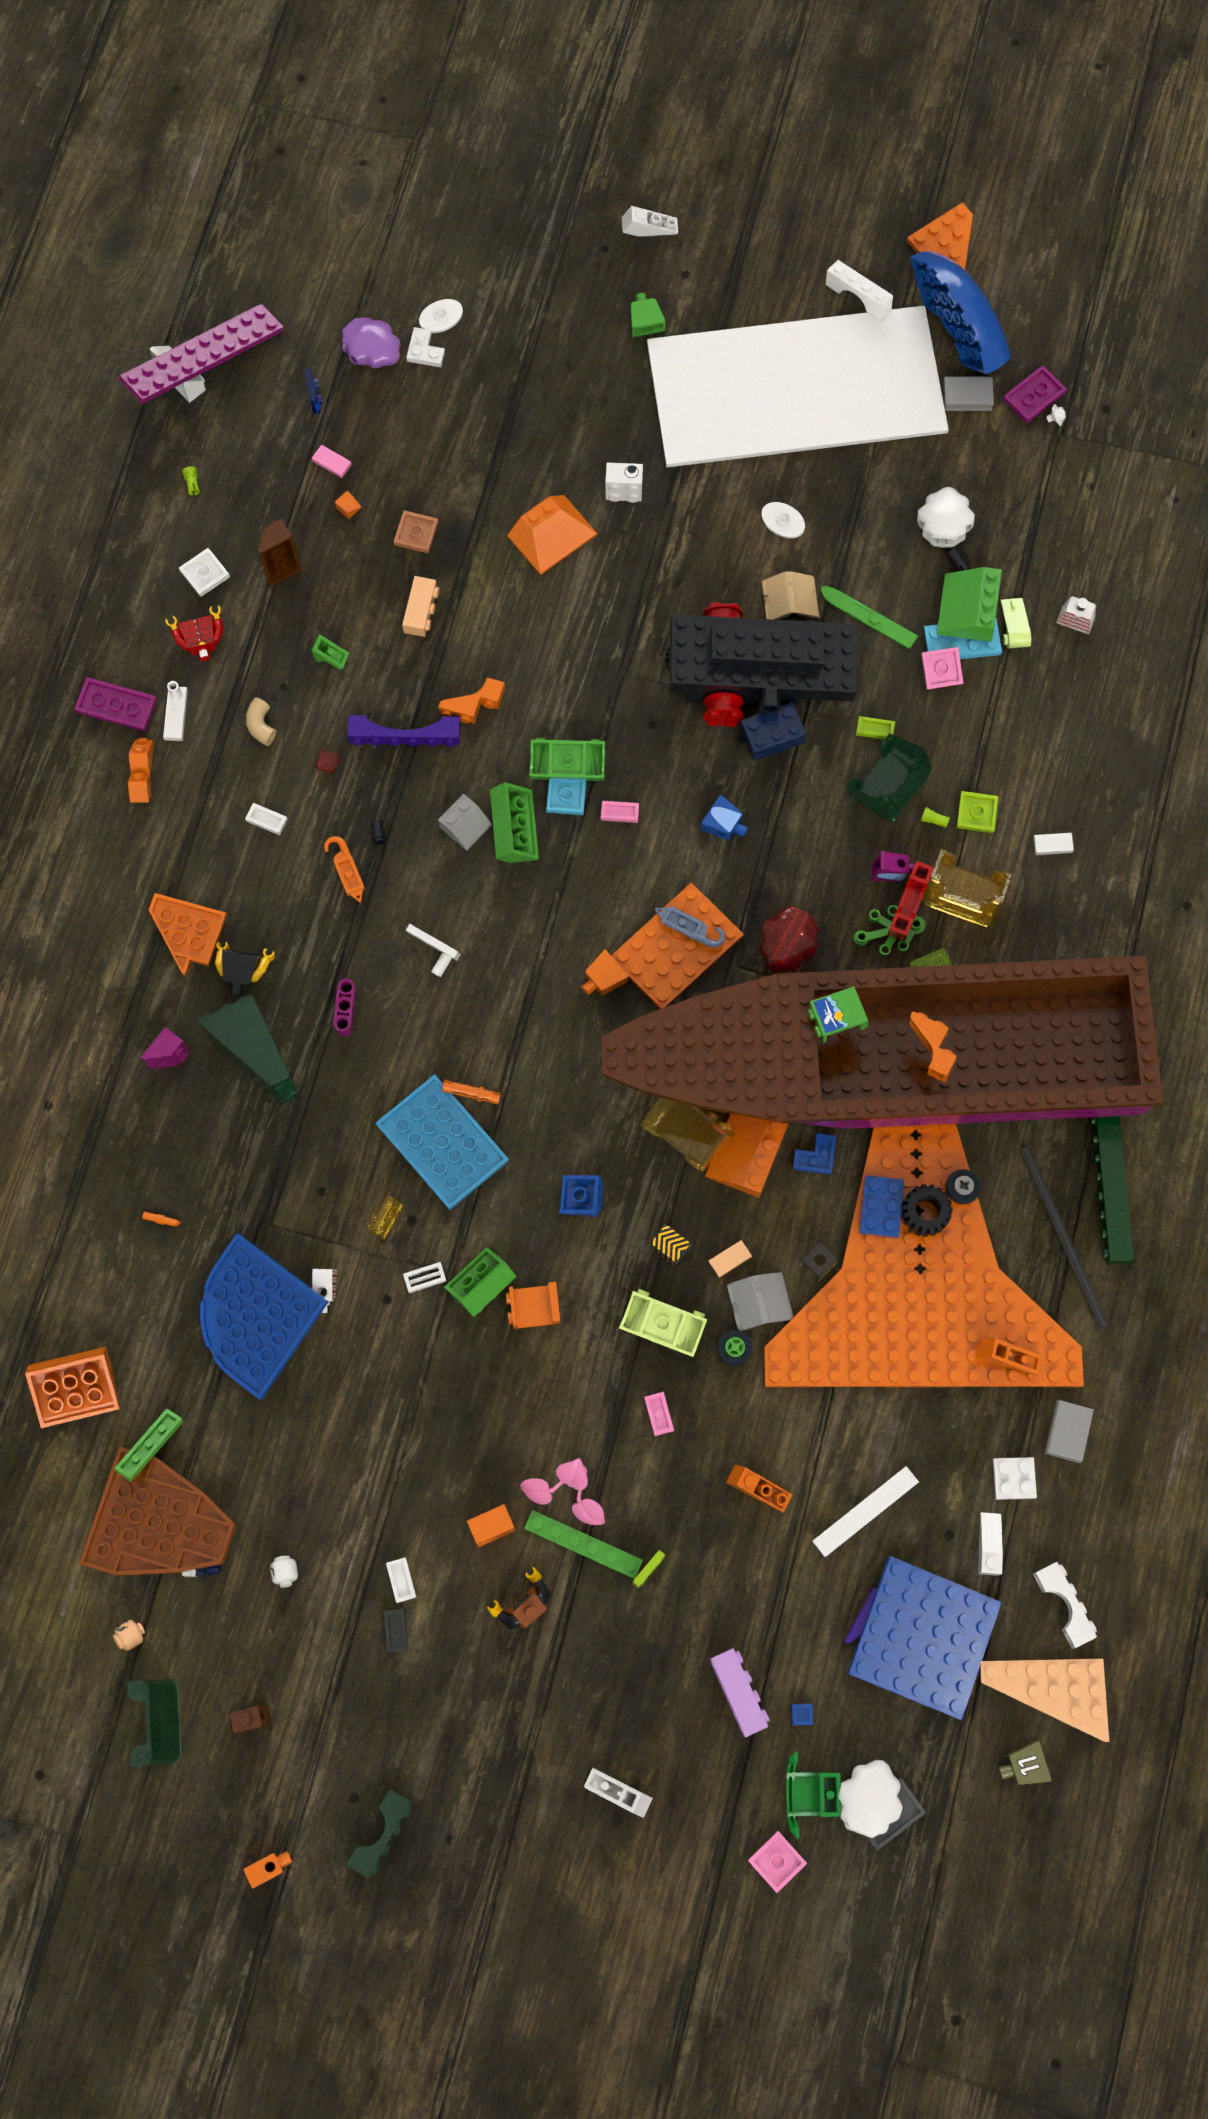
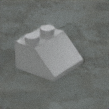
M465 794L438 819L440 829L466 851L492 826V823L481 809Z

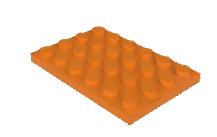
M692 883L683 889L664 908L671 905L704 922L707 927L705 937L713 941H717L720 938V934L716 930L719 927L725 933V940L721 946L711 948L696 940L694 941L661 924L662 920L656 914L611 955L628 974L629 979L659 1009L668 1007L744 936Z

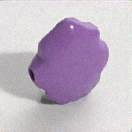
M369 317L355 318L342 330L343 351L348 354V358L353 364L380 368L394 365L398 362L401 343L399 338L393 334L392 328L388 323L381 320H372Z

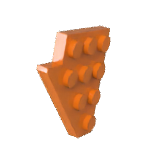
M962 202L907 237V242L917 254L925 251L937 252L952 259L965 270L973 214Z
M155 893L149 912L183 976L187 975L191 962L209 967L227 917L226 912Z

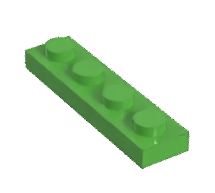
M166 1409L115 1467V1472L132 1482L183 1423L182 1418Z

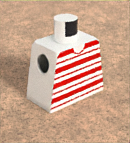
M1072 596L1062 606L1056 623L1089 634L1095 620L1096 605L1088 602L1085 598L1079 599Z
M313 1269L312 1289L321 1296L322 1289L325 1288L327 1290V1295L323 1297L329 1302L322 1313H330V1301H335L337 1270Z

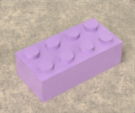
M733 1648L709 1659L743 1737H748L767 1728V1722L770 1720L765 1709L761 1710L758 1705L761 1700L757 1691H752L749 1683L752 1682L748 1671H743L741 1663H743L740 1652H735Z

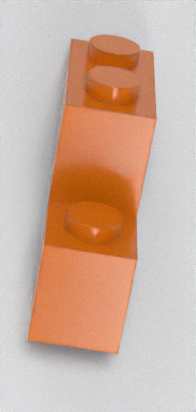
M487 678L483 687L474 694L442 700L438 706L439 714L443 717H460V722L475 724L481 705L488 709H499L505 692V682Z
M147 738L135 740L129 752L131 775L128 780L130 803L149 802L152 796L151 766L154 743L153 740H148Z
M913 1011L910 1016L909 1025L931 1054L932 1061L927 1075L946 1083L957 1058L951 1050L941 1049L948 1035L949 1027L941 1021L929 1019L924 1013Z

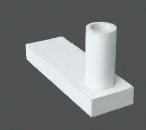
M171 681L167 685L168 695L163 738L169 741H183L188 689L187 687H179L177 682Z
M411 924L406 929L412 936L442 952L431 971L439 977L442 976L451 959L457 961L461 955L455 949Z

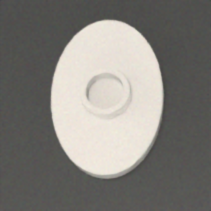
M452 299L439 300L430 304L420 315V327L431 330L432 333H439L452 328L462 317V305Z
M772 502L765 505L762 509V520L766 527L774 534L784 538H797L803 534L805 529L804 519L793 507L780 502Z

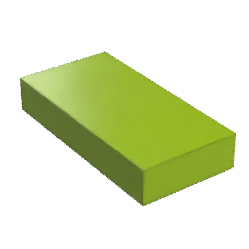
M859 716L856 736L892 741L895 721Z

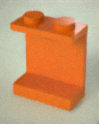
M549 1282L547 1286L521 1289L509 1287L510 1293H506L507 1305L511 1304L512 1312H508L509 1324H513L514 1329L561 1324L556 1282Z

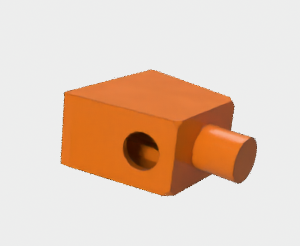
M605 949L585 971V977L588 981L581 988L587 995L597 990L600 995L604 996L626 984L629 976Z
M288 1851L278 1856L272 1853L244 1868L243 1871L251 1888L254 1889L283 1873L281 1868L291 1864L292 1860ZM273 1863L274 1870L267 1872L265 1866Z

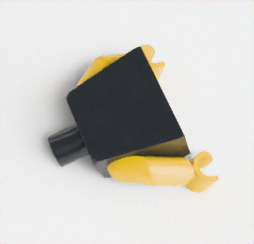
M217 942L216 946L219 951H217L215 966L219 975L223 977V981L232 983L231 993L242 995L243 985H252L253 982H257L265 973L270 961L274 959L275 953L273 951L271 955H266L267 948H265L262 957L260 954L230 950L227 942L225 947L221 948V943Z

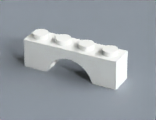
M837 260L827 270L826 285L839 294L843 290L853 292L862 300L866 311L881 321L891 311L893 295L849 266Z
M1055 1562L1033 1573L1042 1593L1050 1592L1057 1594L1067 1604L1069 1618L1062 1631L1071 1648H1077L1096 1638L1095 1632H1097V1629L1092 1621H1088L1085 1615L1087 1613L1086 1608L1082 1602H1078L1075 1596L1077 1594L1076 1589L1072 1583H1068L1064 1567Z

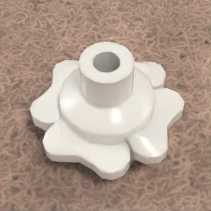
M1053 405L1052 412L1047 416L1048 422L1055 421L1061 426L1063 420L1066 419L1063 407Z

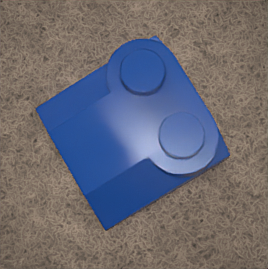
M562 1175L563 1184L559 1214L587 1215L589 1217L599 1215L603 1197L602 1177L599 1175Z

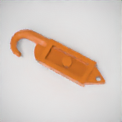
M338 836L330 837L324 844L325 852H328L330 843H338L341 852L335 855L333 862L347 896H351L361 903L365 887L347 844Z

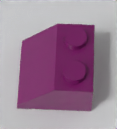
M165 1027L141 1058L150 1069L178 1066L180 1062L183 1063L188 1058L190 1050L182 1039Z

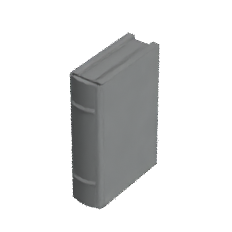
M944 377L943 397L945 411H992V406L994 405L993 377Z
M1056 1400L1046 1441L1045 1454L1077 1463L1082 1462L1094 1409Z

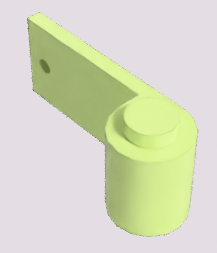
M1023 599L1001 600L1000 603L1006 624L1003 644L1007 645L1008 649L1030 647L1031 632Z

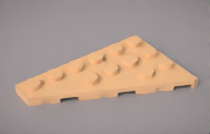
M1103 1659L981 1661L980 1683L1103 1742H1109Z

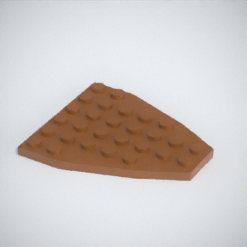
M119 1447L79 1564L116 1576L183 1573L223 1565L237 1524L206 1493L156 1457H153L133 1481L130 1482L115 1472V1467L130 1451L129 1449Z

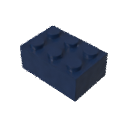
M793 702L781 706V710L776 713H760L741 720L740 731L753 761L805 743L806 732Z

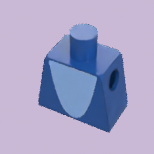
M722 795L718 797L701 823V830L725 840H729L733 833L743 838L748 831V827L741 824L743 813Z

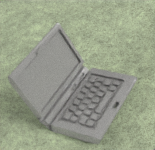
M782 1272L755 1275L727 1285L737 1330L741 1332L765 1323L789 1321L794 1318Z

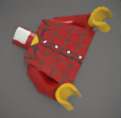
M219 605L218 613H214L211 606L209 611L212 615L178 623L179 627L176 626L177 619L174 616L175 622L173 624H169L167 618L165 620L166 624L172 628L170 631L176 644L183 650L190 651L193 656L199 655L200 661H208L210 659L209 652L216 650V644L220 642L222 637L223 624L222 618L219 617L221 613Z

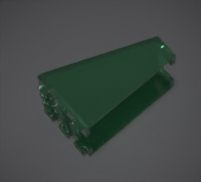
M252 995L243 996L237 1000L238 1002L231 1005L225 1004L220 1007V1010L214 1013L208 1012L201 1019H198L212 1045L280 1105L300 1097Z

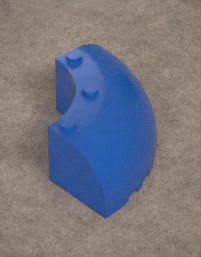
M925 251L911 256L910 260L923 305L934 315L938 314L947 332L956 339L954 345L962 366L984 374H988L1003 366L1011 357L1009 346L991 304L974 279L959 264L940 253Z

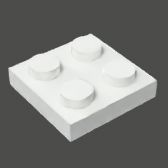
M209 548L179 567L182 575L200 597L230 578L229 573Z
M1034 1457L993 1459L995 1500L1037 1498Z

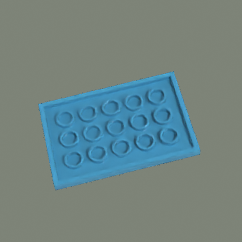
M434 1074L375 1124L446 1207L451 1210L508 1163L509 1159L452 1093L441 1091L443 1083Z

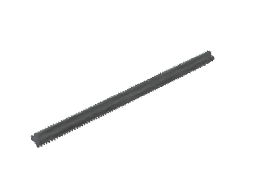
M1030 1146L1023 1147L1020 1150L1022 1151V1156L1026 1160L1025 1162L1035 1182L1034 1184H1036L1038 1193H1040L1042 1202H1044L1046 1211H1048L1047 1213H1049L1048 1215L1051 1218L1050 1220L1054 1224V1229L1058 1233L1059 1240L1062 1242L1063 1249L1066 1251L1067 1258L1070 1260L1071 1267L1074 1269L1075 1276L1078 1278L1077 1280L1080 1283L1079 1285H1081L1080 1287H1082L1084 1296H1086L1087 1303H1089L1091 1312H1093L1096 1319L1095 1321L1100 1326L1099 1328L1107 1327L1110 1323H1107V1318L1105 1319L1106 1316L1103 1314L1104 1311L1101 1309V1305H1099L1100 1302L1098 1303V1298H1096L1097 1295L1095 1296L1094 1289H1091L1093 1286L1091 1287L1090 1280H1087L1089 1277L1087 1278V1273H1084L1086 1271H1083L1084 1266L1080 1264L1082 1261L1079 1262L1080 1257L1076 1255L1078 1252L1075 1253L1077 1250H1075V1246H1072L1074 1243L1071 1244L1072 1239L1068 1237L1070 1234L1067 1235L1068 1233H1066L1068 1230L1062 1224L1064 1221L1058 1215L1060 1212L1056 1210L1058 1208H1055L1057 1205L1054 1206L1055 1201L1051 1199L1053 1197H1050L1051 1192H1049V1188H1046L1048 1185L1045 1186L1046 1181L1042 1179L1044 1177H1041L1043 1174L1041 1175L1040 1168H1037L1039 1166H1037L1038 1163L1036 1164L1037 1161H1035L1036 1159L1032 1155L1033 1152L1031 1153Z

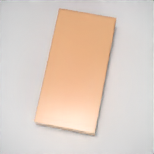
M741 1240L708 1262L720 1278L752 1258V1255Z

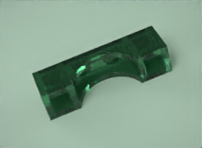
M392 1788L389 1789L379 1807L385 1819V1830L382 1837L373 1845H358L346 1866L366 1878H369L371 1874L375 1876L381 1866L378 1863L381 1856L386 1857L392 1846L389 1842L393 1836L396 1838L403 1827L400 1823L403 1817L407 1819L413 1809L410 1805L413 1801Z

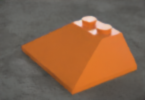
M565 495L549 496L522 515L507 536L535 570L542 575L594 538L597 532Z

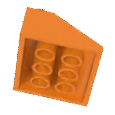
M730 1114L705 1177L760 1198L788 1123Z
M106 1347L31 1364L27 1367L25 1375L41 1428L120 1409L112 1366Z

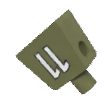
M1034 1741L1006 1755L1009 1764L998 1767L1001 1779L1013 1777L1016 1785L1052 1781L1040 1741Z

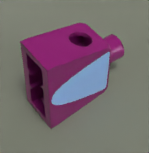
M881 851L871 863V881L901 882L907 875H911L915 864L909 863L908 855Z

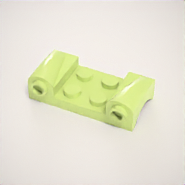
M641 1289L638 1292L633 1291L619 1329L694 1357L708 1320L704 1318L705 1314L695 1310L692 1314L649 1297V1292Z

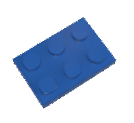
M865 1175L859 1234L899 1238L904 1180Z

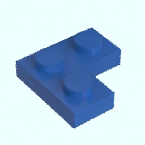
M817 1133L814 1152L795 1149L793 1170L831 1175L836 1136Z

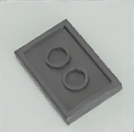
M901 1777L898 1779L901 1785L898 1798L903 1808L899 1819L889 1824L886 1833L877 1835L874 1838L867 1837L876 1851L926 1814L924 1808Z

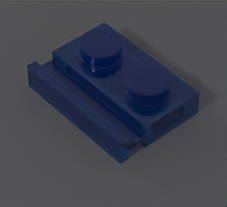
M305 369L304 372L313 414L320 413L319 406H322L321 396L316 393V390H319L318 381L313 379L311 369Z

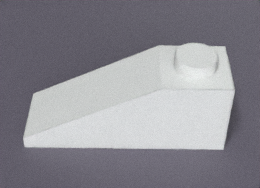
M981 1512L978 1574L999 1576L1002 1575L1003 1560L1001 1514Z
M592 1768L584 1785V1788L643 1818L653 1799Z

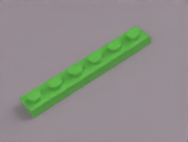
M532 1510L524 1528L529 1532L633 1579L636 1578L643 1562L638 1557Z

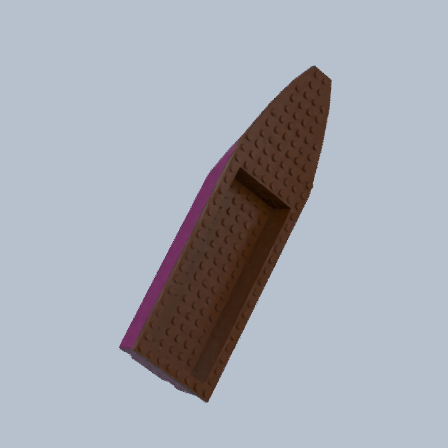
M1146 956L773 974L698 995L640 1016L601 1037L602 1074L608 1079L642 1093L687 1105L779 1123H805L830 1128L850 1129L1143 1115L1152 1106L1163 1105ZM855 987L868 1019V1028L860 1030L856 1026L827 1036V1042L823 1043L821 1037H817L814 1030L816 1024L814 1020H810L807 1012L810 1001ZM913 1011L924 1013L929 1019L941 1021L949 1027L948 1035L941 1049L951 1050L957 1058L946 1083L927 1075L932 1061L931 1054L909 1025L910 1016Z

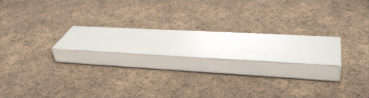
M907 1466L904 1467L812 1542L821 1554L826 1557L919 1483V1481Z

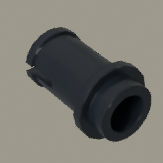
M374 820L371 822L373 830L372 841L375 845H382L387 839L386 835H384L383 821L380 820L379 823V820Z

